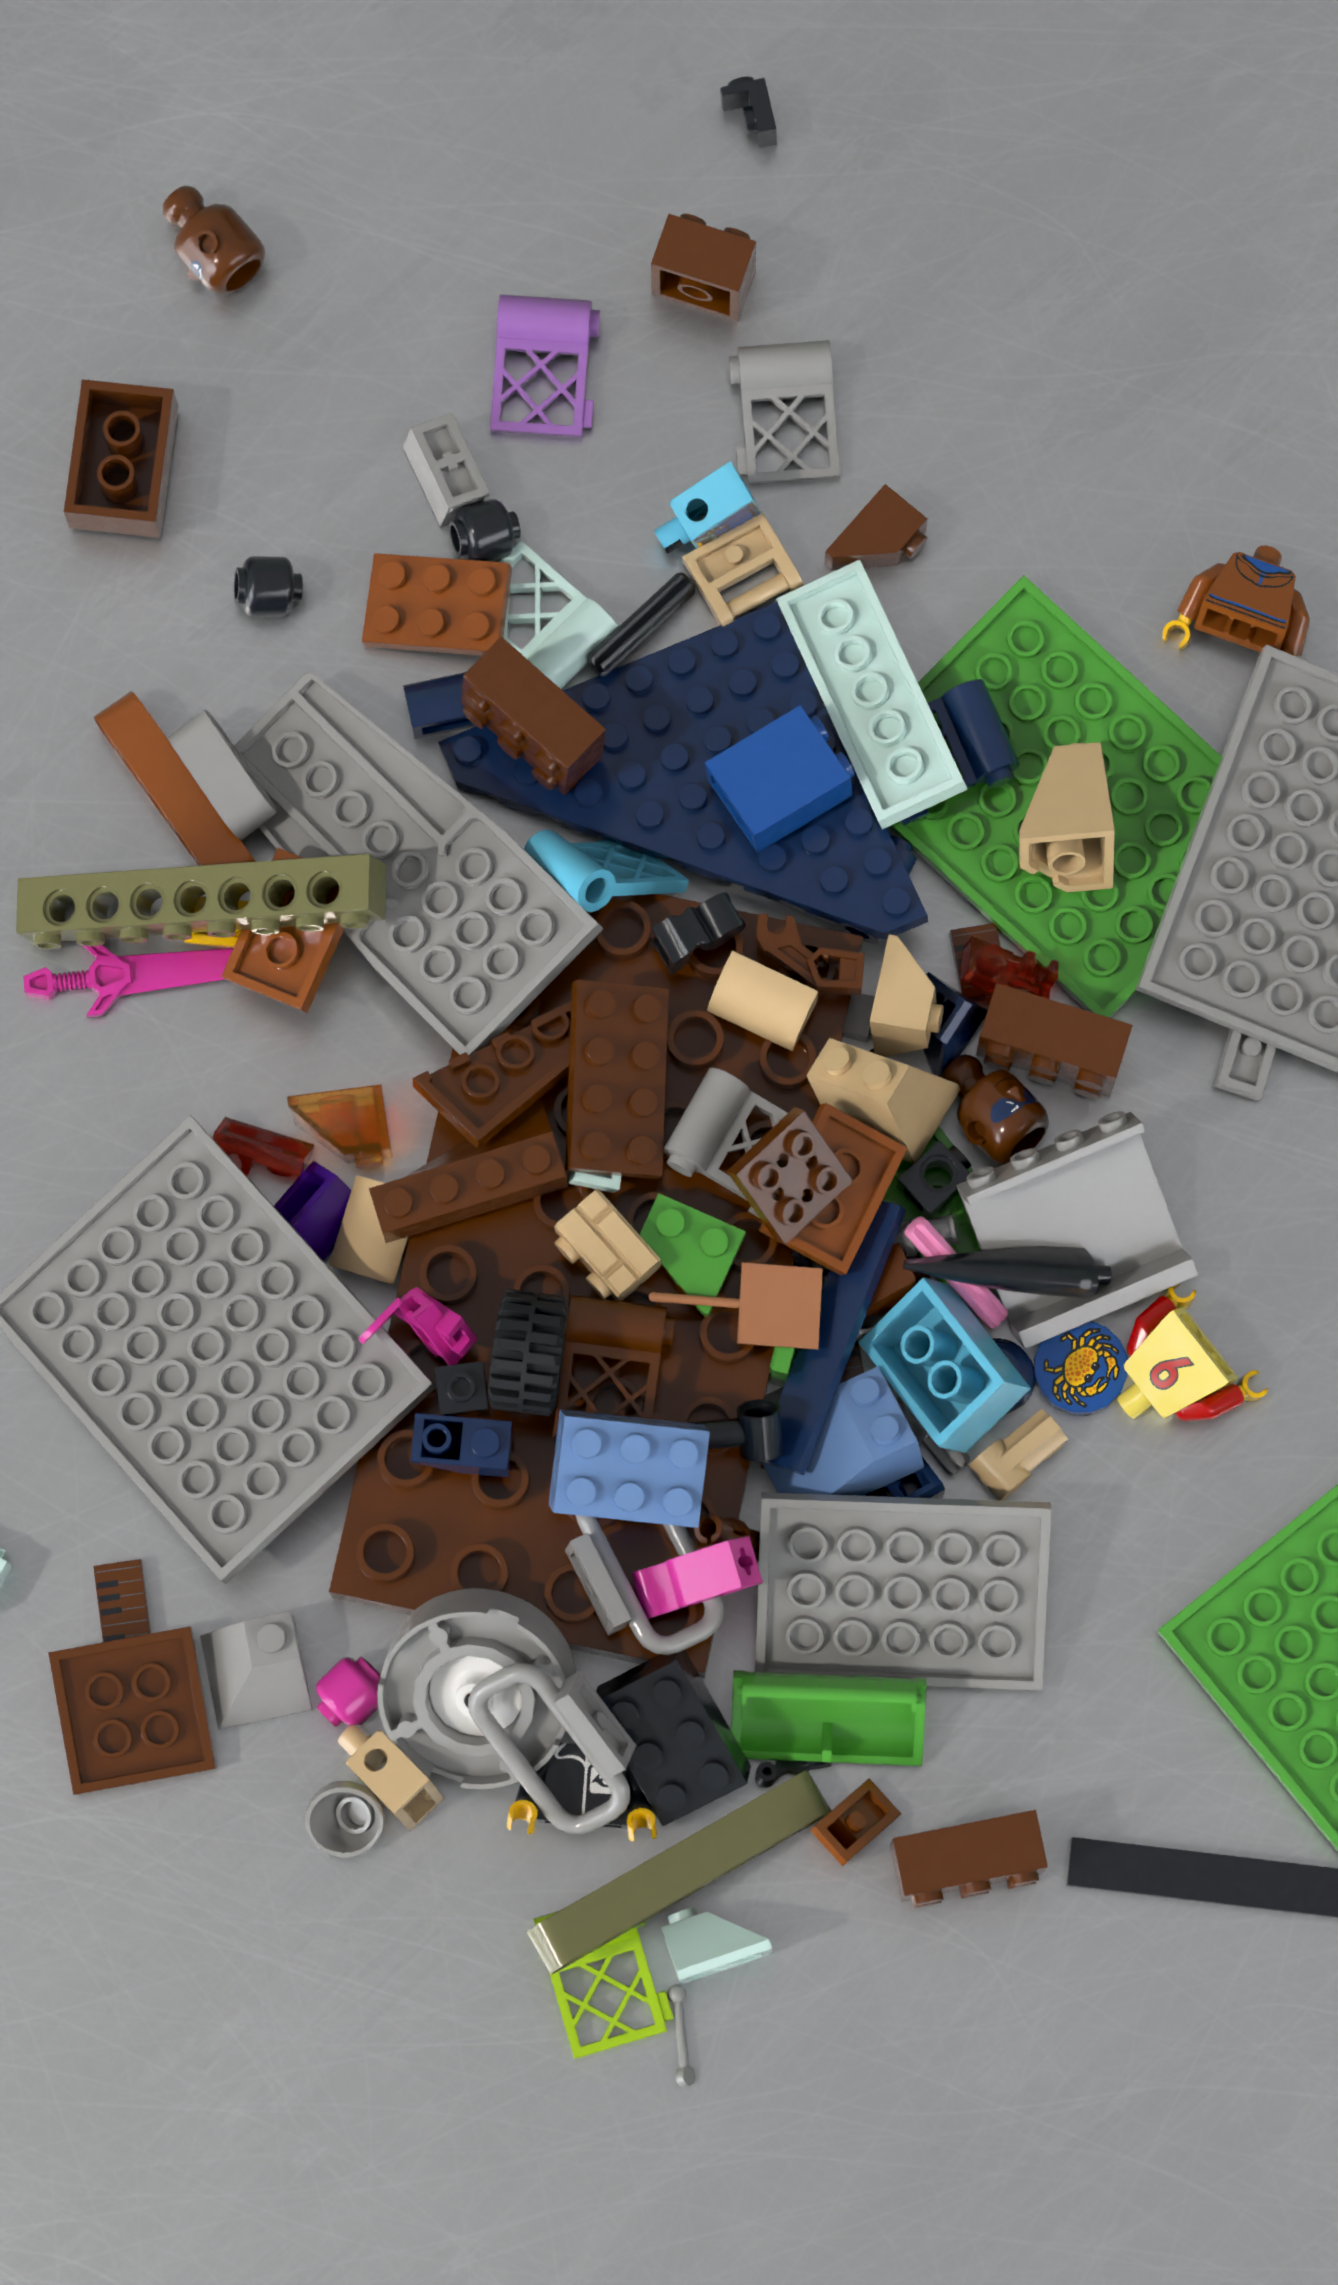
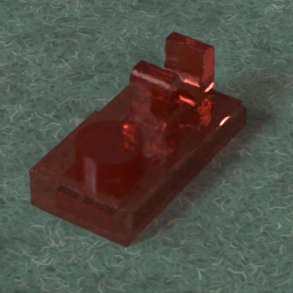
M971 936L963 947L960 981L990 993L994 992L996 983L1049 999L1050 989L1058 979L1059 962L1052 960L1047 967L1043 968L1035 963L1036 953L1033 951H1027L1023 957L1014 955L1012 951Z
M228 1117L222 1120L213 1135V1139L217 1141L218 1145L227 1155L232 1153L238 1155L242 1163L241 1170L246 1176L253 1169L254 1163L267 1166V1170L273 1174L285 1177L293 1175L300 1177L310 1162L314 1148L312 1143Z

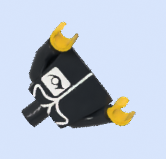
M575 1742L574 1744L560 1743L549 1761L536 1771L561 1806L570 1814H585L607 1802L611 1797L608 1785ZM627 1765L626 1770L622 1771L630 1786V1802L627 1809L619 1817L602 1827L627 1829L630 1841H635V1830L646 1827L651 1830V1838L655 1839L657 1837V1827L652 1807ZM520 1784L516 1800L509 1808L507 1828L511 1830L513 1821L524 1819L529 1823L527 1834H533L536 1821L538 1823H552L545 1817Z

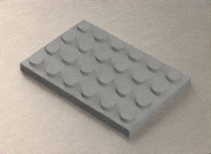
M761 1492L759 1571L763 1583L758 1584L755 1672L926 1678L927 1686L1043 1691L1051 1502Z

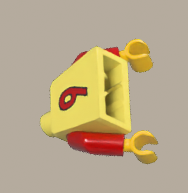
M1181 1283L1167 1288L1166 1295L1157 1298L1135 1320L1126 1347L1130 1358L1123 1365L1125 1371L1135 1383L1117 1397L1120 1406L1133 1419H1136L1151 1406L1163 1418L1175 1415L1184 1422L1216 1419L1241 1406L1244 1400L1248 1402L1257 1401L1268 1392V1388L1259 1393H1254L1248 1388V1379L1259 1374V1371H1249L1241 1378L1235 1374L1186 1311L1196 1296V1290H1193L1190 1296L1186 1298L1178 1297L1174 1293V1289ZM1239 1378L1237 1385L1231 1384Z

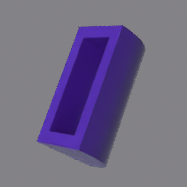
M313 1160L276 1202L274 1207L324 1261L334 1249L351 1189L337 1175Z

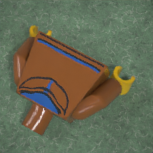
M1271 546L1257 547L1253 556L1241 552L1233 553L1226 564L1217 563L1192 579L1177 609V612L1180 613L1178 619L1167 623L1163 629L1164 643L1168 640L1171 631L1180 629L1185 632V637L1178 649L1179 651L1185 650L1191 642L1189 626L1192 620H1195L1194 629L1261 652V649L1267 644L1293 656H1302L1310 617L1302 594L1294 589L1296 575L1293 571L1279 566L1282 556L1277 549Z

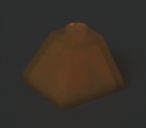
M381 1084L287 1096L288 1107L294 1124L345 1163H355L356 1168L365 1169L382 1166L384 1164L383 1159L393 1158L387 1103Z

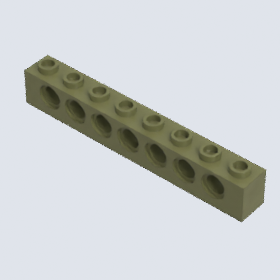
M371 854L18 878L16 933L32 941L33 946L36 948L56 949L61 947V941H76L77 944L83 946L104 945L106 938H120V941L126 943H144L148 941V936L163 935L165 939L189 940L192 938V933L207 932L209 936L225 938L235 936L236 930L251 929V932L256 934L271 935L279 933L280 927L296 926L297 930L306 932L324 930V924L340 923L341 927L349 929L367 928L369 921L385 920L386 864ZM339 885L337 898L332 903L327 904L326 897L328 892L334 886ZM294 888L295 895L292 902L282 907L283 896L287 891ZM250 891L248 904L243 909L238 910L239 899L243 894ZM206 894L204 907L195 913L194 906L199 897ZM162 897L160 910L151 916L153 903ZM118 901L117 912L111 918H107L110 905ZM75 903L74 914L69 920L64 921L65 911L70 905Z

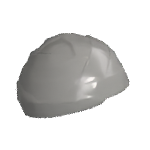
M335 1781L321 1788L310 1799L305 1815L307 1832L315 1845L334 1857L342 1858L355 1857L373 1847L382 1833L385 1820L383 1806L374 1793L361 1784L352 1781Z

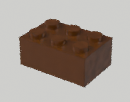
M82 379L64 505V515L69 528L161 538L178 413V403L174 389Z
M502 636L463 675L461 704L464 706L462 711L465 716L478 728L483 729L487 726L499 737L497 739L499 746L513 759L517 760L519 757H522L534 768L531 771L533 776L548 790H553L555 787L565 796L602 758L606 729Z
M996 983L980 1033L976 1056L984 1058L983 1064L993 1069L1010 1071L1011 1067L1028 1071V1077L1036 1082L1055 1085L1057 1080L1073 1085V1091L1081 1096L1100 1099L1101 1094L1111 1096L1133 1025Z
M1036 1810L892 1838L890 1843L901 1902L912 1900L913 1908L942 1903V1900H944L943 1894L955 1891L960 1892L961 1899L985 1895L991 1890L990 1884L1007 1881L1008 1889L1037 1884L1036 1881H1039L1038 1875L1043 1874L1048 1868Z

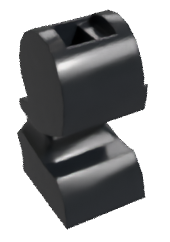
M727 892L709 898L696 908L688 907L683 914L669 916L652 927L650 941L670 975H673L689 963V958L695 949L714 950L735 937L746 927L744 920L740 918L730 901L731 898Z

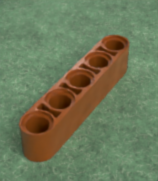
M132 691L93 717L106 739L198 866L256 862L242 841L224 823L167 737Z

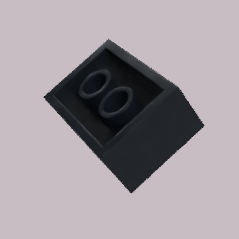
M686 1650L671 1655L659 1654L597 1686L596 1693L636 1744L628 1767L662 1826L748 1783L751 1765Z

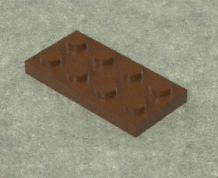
M576 980L572 983L565 1171L649 1179L662 1177L669 988Z

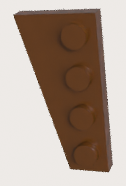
M571 1001L531 1020V1025L511 1035L509 1032H506L492 1039L490 1045L470 1055L465 1052L449 1060V1065L431 1074L426 1071L414 1077L413 1088L477 1149L481 1148L569 1074Z

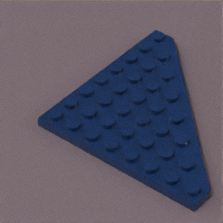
M778 602L734 619L735 621L724 627L721 625L613 669L606 676H596L562 690L606 729L602 758L565 796L555 787L553 790H548L541 785L531 772L534 768L522 757H519L517 760L510 757L497 743L499 737L487 726L483 729L475 726L438 742L457 788L472 794L478 792L500 800V804L535 816L537 813L560 821L562 826L593 837L599 835L621 843L622 847L654 858L659 856L681 864L683 869L717 881L720 878L743 886L745 891L776 902L782 900L805 908L807 913L838 924L844 922L867 930V934L883 940L888 939V934L896 936L928 922V915L887 828H881L854 768L855 776L851 777L853 796L759 853L755 851L708 782L705 768L706 761L799 705L802 706L809 718L816 715L820 719L830 738L826 743L834 754L842 752L852 766Z

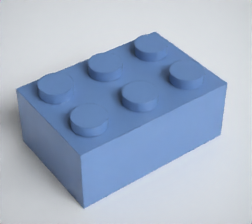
M560 1409L548 1505L553 1513L698 1528L710 1431L703 1424Z

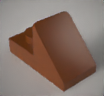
M868 1778L810 1831L842 1866H845L866 1845L896 1820L901 1813Z

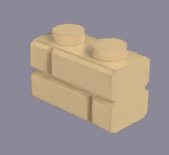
M599 1189L594 1190L555 1225V1233L560 1238L554 1244L570 1263L573 1264L579 1259L591 1272L586 1277V1280L602 1299H606L611 1295L616 1301H623L662 1266L659 1256Z

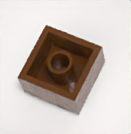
M668 213L651 262L652 294L739 321L756 273V241L751 240L747 233L736 228L727 227L723 231L707 226L703 219L695 215L681 214L678 217Z

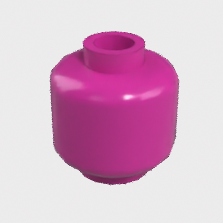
M362 1656L357 1660L350 1657L340 1659L316 1684L317 1694L322 1699V1702L316 1706L317 1709L335 1727L342 1721L348 1726L363 1725L379 1709L377 1692L381 1674Z

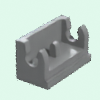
M453 413L410 428L403 449L440 527L446 526L450 521L455 520L456 512L461 507L482 502L484 498L489 497L490 491Z

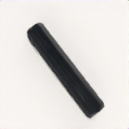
M676 573L588 654V666L601 677L606 676L694 595V582L684 573Z

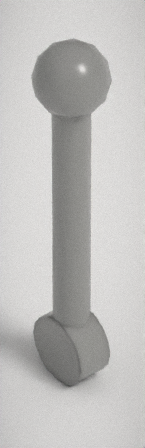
M675 1984L669 1988L667 1995L669 2000L673 2002L680 2065V2068L676 2071V2081L680 2086L685 2087L694 2084L695 2072L689 2066L683 2011L686 1990L682 1985Z

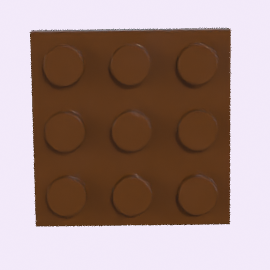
M192 1626L48 1652L73 1795L217 1768Z

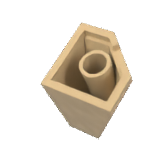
M1101 742L1054 746L1019 830L1020 868L1033 875L1038 871L1052 878L1053 886L1065 892L1113 888L1115 829Z

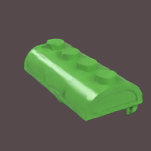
M733 1670L731 1731L747 1759L922 1766L927 1681L926 1678L768 1673Z

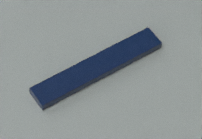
M882 1200L847 1274L839 1275L829 1270L821 1291L818 1350L798 1349L778 1401L781 1416L782 1454L773 1460L762 1461L763 1463L804 1476L905 1216L906 1210L902 1206Z

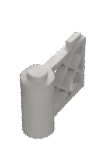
M830 340L738 347V356L729 357L731 384H740L745 446L736 447L739 475L748 476V485L840 478ZM824 397L825 415L814 428L794 412L804 398ZM795 399L789 407L781 401ZM771 401L784 413L767 432L753 420L751 402ZM788 417L809 433L793 452L772 436ZM825 424L827 426V439L819 433ZM754 430H756L761 436H763L762 439L756 444V446L754 442ZM814 437L828 449L830 467L810 468L797 456ZM767 441L787 457L786 461L777 471L757 473L756 454ZM792 462L800 468L798 470H786Z
M709 1068L663 1149L664 1153L669 1157L667 1164L675 1171L688 1177H692L694 1172L703 1174L747 1200L732 1178L719 1170V1167L727 1153L743 1149L747 1152L760 1140L751 1141L746 1125V1120L753 1107L770 1117L772 1127L788 1113L752 1092L745 1083L735 1076L717 1068ZM740 1132L743 1143L732 1145ZM751 1206L748 1212L759 1218Z

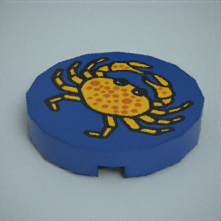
M1090 1321L1040 1342L1034 1357V1376L1040 1394L1054 1408L1071 1415L1091 1414L1107 1408L1120 1395L1128 1376L1123 1367L1128 1357L1118 1337L1107 1327Z

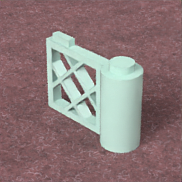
M521 540L513 548L511 555L502 558L499 562L509 563L513 568L524 558L535 568V583L510 584L509 594L535 593V613L509 614L508 597L503 638L562 689L587 664L588 654L619 626L598 603L590 598H586ZM542 575L550 582H542ZM562 591L571 599L560 612L542 613V592ZM549 622V623L542 629V623ZM535 623V637L522 650L509 639V624Z

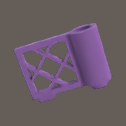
M500 294L497 315L491 432L582 438L583 429H592L594 400H585L589 342L590 337L599 338L600 310L592 309L591 300ZM506 351L526 352L536 366L516 382L505 369ZM535 353H547L548 355L543 360H540ZM559 354L577 355V373L562 385L546 366ZM542 371L557 390L537 406L521 387L538 372ZM505 378L511 384V387L503 393ZM576 383L574 399L567 390ZM517 391L533 411L520 422L501 421L502 404ZM563 395L574 407L573 426L554 425L543 411ZM537 416H539V418H540L545 424L530 423V422H531L534 418H536Z

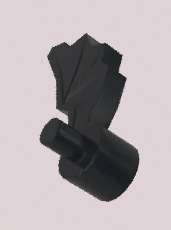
M776 1760L775 1765L771 1762H762L756 1769L755 1781L759 1786L768 1788L783 1775L788 1773L797 1775L805 1770L831 1767L832 1762Z

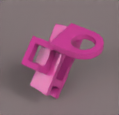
M415 1287L399 1299L397 1297L358 1340L364 1345L395 1314L413 1328L433 1356L437 1358L439 1355L448 1365H456L478 1338L460 1315Z

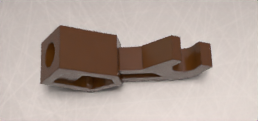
M758 914L756 941L764 955L772 957L812 989L817 990L818 994L861 995L865 953L822 947L815 953H812L801 944L794 916H786L785 929L781 933H772L767 927L769 914ZM819 962H823L825 965L828 963L840 964L839 980H827L825 977L821 979L817 964Z

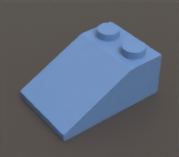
M878 1366L839 1384L804 1476L761 1462L777 1493L864 1496L925 1468L918 1441Z

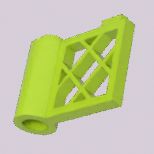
M558 1911L533 1918L535 1925ZM645 1922L552 1975L550 1974L574 2059L666 2032L665 2021L674 2019L666 1991L663 1990L656 1993L637 1930L638 1927L645 1926ZM633 1950L639 1969L630 1986L605 1974L613 1956ZM605 1959L599 1970L588 1965V1963ZM579 1966L596 1975L584 1999L581 2000L564 1990L559 1972ZM640 1978H642L647 1996L634 1990ZM601 1979L626 1992L613 2017L588 2004ZM631 1995L650 2005L654 2024L634 2029L618 2020ZM567 1999L579 2005L573 2018ZM585 2009L610 2022L600 2040L580 2045L575 2026ZM614 2026L626 2031L609 2037Z

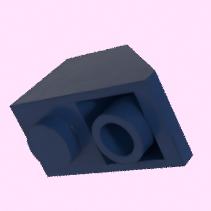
M415 1413L411 1462L458 1473L509 1477L514 1433L513 1424L511 1421Z

